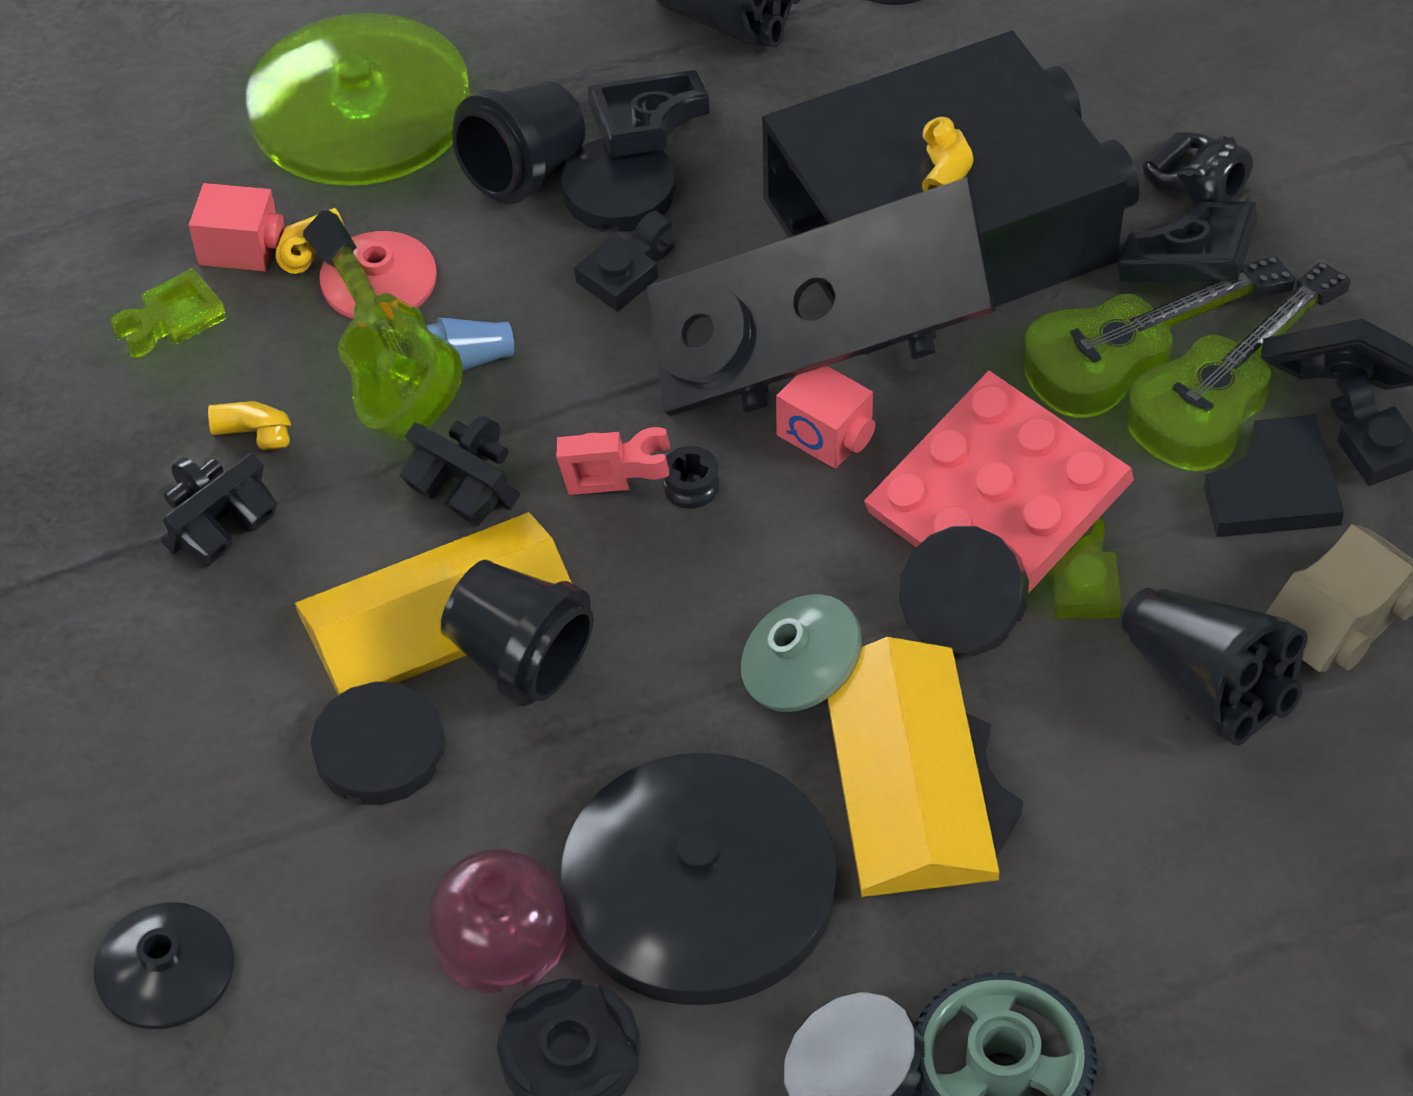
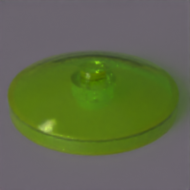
M354 13L311 23L277 42L260 59L252 72L247 86L246 105L253 136L262 151L274 163L290 173L308 180L325 184L350 186L380 183L405 176L431 163L453 144L452 132L455 111L460 102L471 96L464 60L454 45L442 34L425 24L401 16L382 13Z

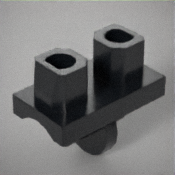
M485 415L476 418L469 426L460 421L454 422L449 430V437L458 441V445L416 421L413 423L405 438L415 449L399 475L411 489L428 499H433L449 474L459 479V483L445 504L459 517L476 527L489 515L497 503L509 509L513 507L521 495L520 492L506 484V475L503 471L486 462L490 459L500 465L508 456V449L498 443L500 437L499 423Z
M252 452L226 472H224L223 467L215 458L210 459L201 467H198L193 461L184 457L174 463L171 470L177 484L164 493L165 500L174 510L164 517L163 522L168 532L161 537V542L173 555L184 548L193 558L205 567H208L223 556L232 544L233 538L218 523L220 519L232 512L250 532L260 528L275 515L277 502L261 481L264 464Z

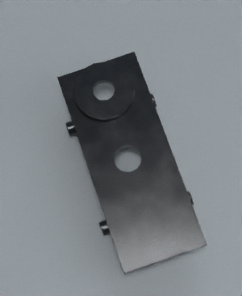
M968 177L647 286L653 327L652 348L658 363L664 412L669 416L737 394H741L744 412H752L767 407L766 392H769L768 384L905 340L909 342L912 359L915 360L936 353L933 340L936 338V330L996 311L972 181ZM824 281L831 283L835 291V301L831 310L819 320H803L798 311V302L801 294L808 286L816 282ZM700 318H711L714 325L711 339L702 347H689L687 342L689 327Z

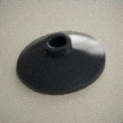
M179 902L153 904L127 915L107 933L95 957L94 982L105 1007L123 1022L145 1029L173 1028L202 1016L222 997L233 974L234 951L224 926L217 918L204 909ZM171 949L162 958H149L151 954L158 950Z

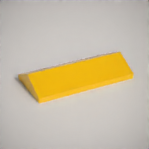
M528 512L295 603L296 610L338 696L349 688L372 682L399 683L467 656L450 639L443 636L441 633V618L453 589L462 576L477 562L487 559L501 566L554 584L561 581L571 582L553 538Z
M885 637L861 647L858 661L845 683L827 698L861 897L999 880L998 863L952 648L892 637Z

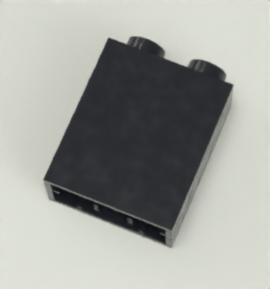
M1013 30L762 116L763 199L789 238L924 192L922 182L935 166L927 152L928 143L923 138V129L929 121L937 117H947L952 120L954 128L962 132L973 153L974 161L965 177L972 181L995 307L1116 263L1124 209L1134 206L1139 199L1138 176L1127 150L1120 142L1114 139L1102 143L1098 142L1081 119L1079 97L1069 75L1059 66L1042 69ZM824 281L818 282L831 303L834 304L835 291L832 284ZM877 350L865 353V355L875 352Z

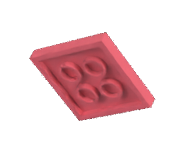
M988 371L864 502L868 513L916 548L929 535L951 526H977L1003 538L1022 558L1029 579L1030 592L1134 481L1130 466L1003 379Z

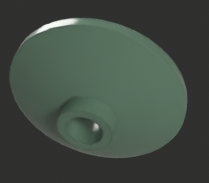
M821 594L796 597L773 609L758 623L744 647L741 659V675L747 691L762 706L779 712L804 710L829 698L848 679L860 655L862 634L856 616L840 600Z

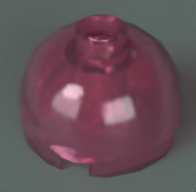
M508 849L482 850L462 858L441 877L430 899V940L441 968L460 985L484 993L501 992L500 985H513L520 981H523V985L526 987L538 982L558 963L568 941L566 903L551 872L534 858Z

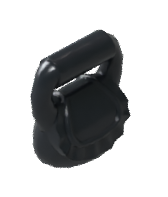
M1177 132L1144 162L1143 170L1145 178L1155 187L1185 193L1198 202H1227L1234 198L1246 184L1252 171L1253 158L1246 148L1237 145L1233 137L1220 136L1218 139H1214L1199 133ZM1190 149H1198L1196 154L1184 166L1179 167V171L1167 173Z

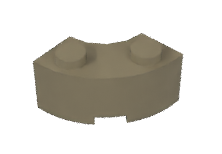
M1351 524L1339 541L1319 561L1305 570L1292 574L1265 614L1285 618L1306 631L1308 640L1303 651L1302 660L1318 672L1330 671L1339 666L1345 670H1350L1363 658L1370 644L1397 617L1407 620L1413 616V558L1372 529Z

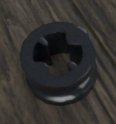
M697 446L677 448L668 454L666 459L669 466V476L665 477L663 482L666 498L674 505L689 509L703 507L713 501L719 487L718 463L715 456L708 450ZM687 473H698L701 476L700 478L698 475H695V482H684L681 480V477L687 479Z

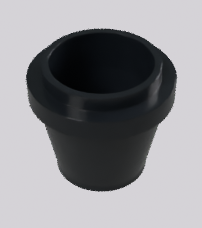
M544 81L539 84L503 92L486 89L465 98L458 105L453 119V147L462 171L478 190L497 202L515 204L534 195L540 189L544 178L582 147L585 139V122L574 97L558 83Z
M485 559L473 565L453 589L442 614L441 633L497 682L500 695L518 706H527L535 701H543L552 696L572 674L588 645L593 629L594 616L592 610H590L589 594L571 582L561 581L554 584Z

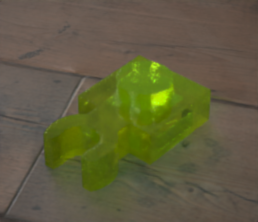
M190 268L142 293L144 308L122 310L116 313L110 319L114 336L117 339L134 333L126 337L125 340L129 354L132 358H138L152 351L156 346L157 340L165 335L174 345H177L226 319L222 301L193 268Z
M1101 517L1092 525L1091 534L1081 537L1050 570L1055 620L1119 619L1121 595L1116 552H1101L1105 537V523Z

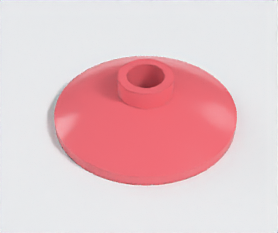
M373 231L351 237L357 246L353 253L391 320L413 312L429 298L436 284L437 270L433 255L423 243L409 235L393 231ZM324 261L320 270V286L327 303L335 311L348 318L373 322L343 266L341 265L337 269Z

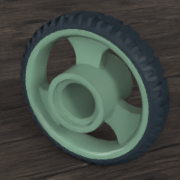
M987 972L975 974L974 978L965 977L954 982L951 987L947 986L938 992L934 999L927 1003L915 1022L925 1042V1058L920 1053V1064L917 1070L921 1074V1078L915 1094L916 1096H1031L1035 1088L1047 1096H1091L1097 1075V1053L1093 1034L1090 1032V1027L1082 1013L1077 1011L1078 1008L1065 995L1061 996L1060 991L1056 988L1054 989L1047 983L1040 984L1039 979L1030 978L1023 974L1022 977H1018L1016 973L998 972V975ZM1014 1005H1019L1033 1010L1046 1018L1061 1033L1067 1043L1070 1054L1061 1057H1048L1040 1054L1041 1037L1037 1028L1022 1014L1010 1011ZM963 1012L975 1022L968 1035L965 1068L952 1074L936 1073L933 1059L937 1038L944 1026L952 1018ZM1002 1053L1012 1056L1018 1063L1010 1066H1000L991 1062L987 1057Z

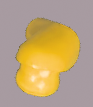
M947 117L932 119L923 129V138L928 143L927 152L935 167L922 182L923 191L964 178L974 161L973 153L959 129L954 128L952 120Z
M330 209L329 211L337 214L341 222L343 223L342 218L337 209ZM317 215L285 227L275 255L277 263L286 272L293 274L302 273L312 264L316 251L303 237V230Z
M256 401L208 406L211 435L257 431V445L264 451L285 449L289 445L290 437L287 428L292 425L288 415L283 411Z

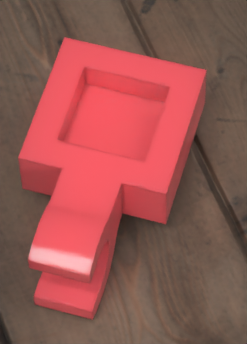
M660 427L644 429L627 443H622L619 432L586 433L577 436L557 437L556 458L568 495L630 490V478L658 480L669 476L666 455L650 454L657 451H669L670 442L666 429Z

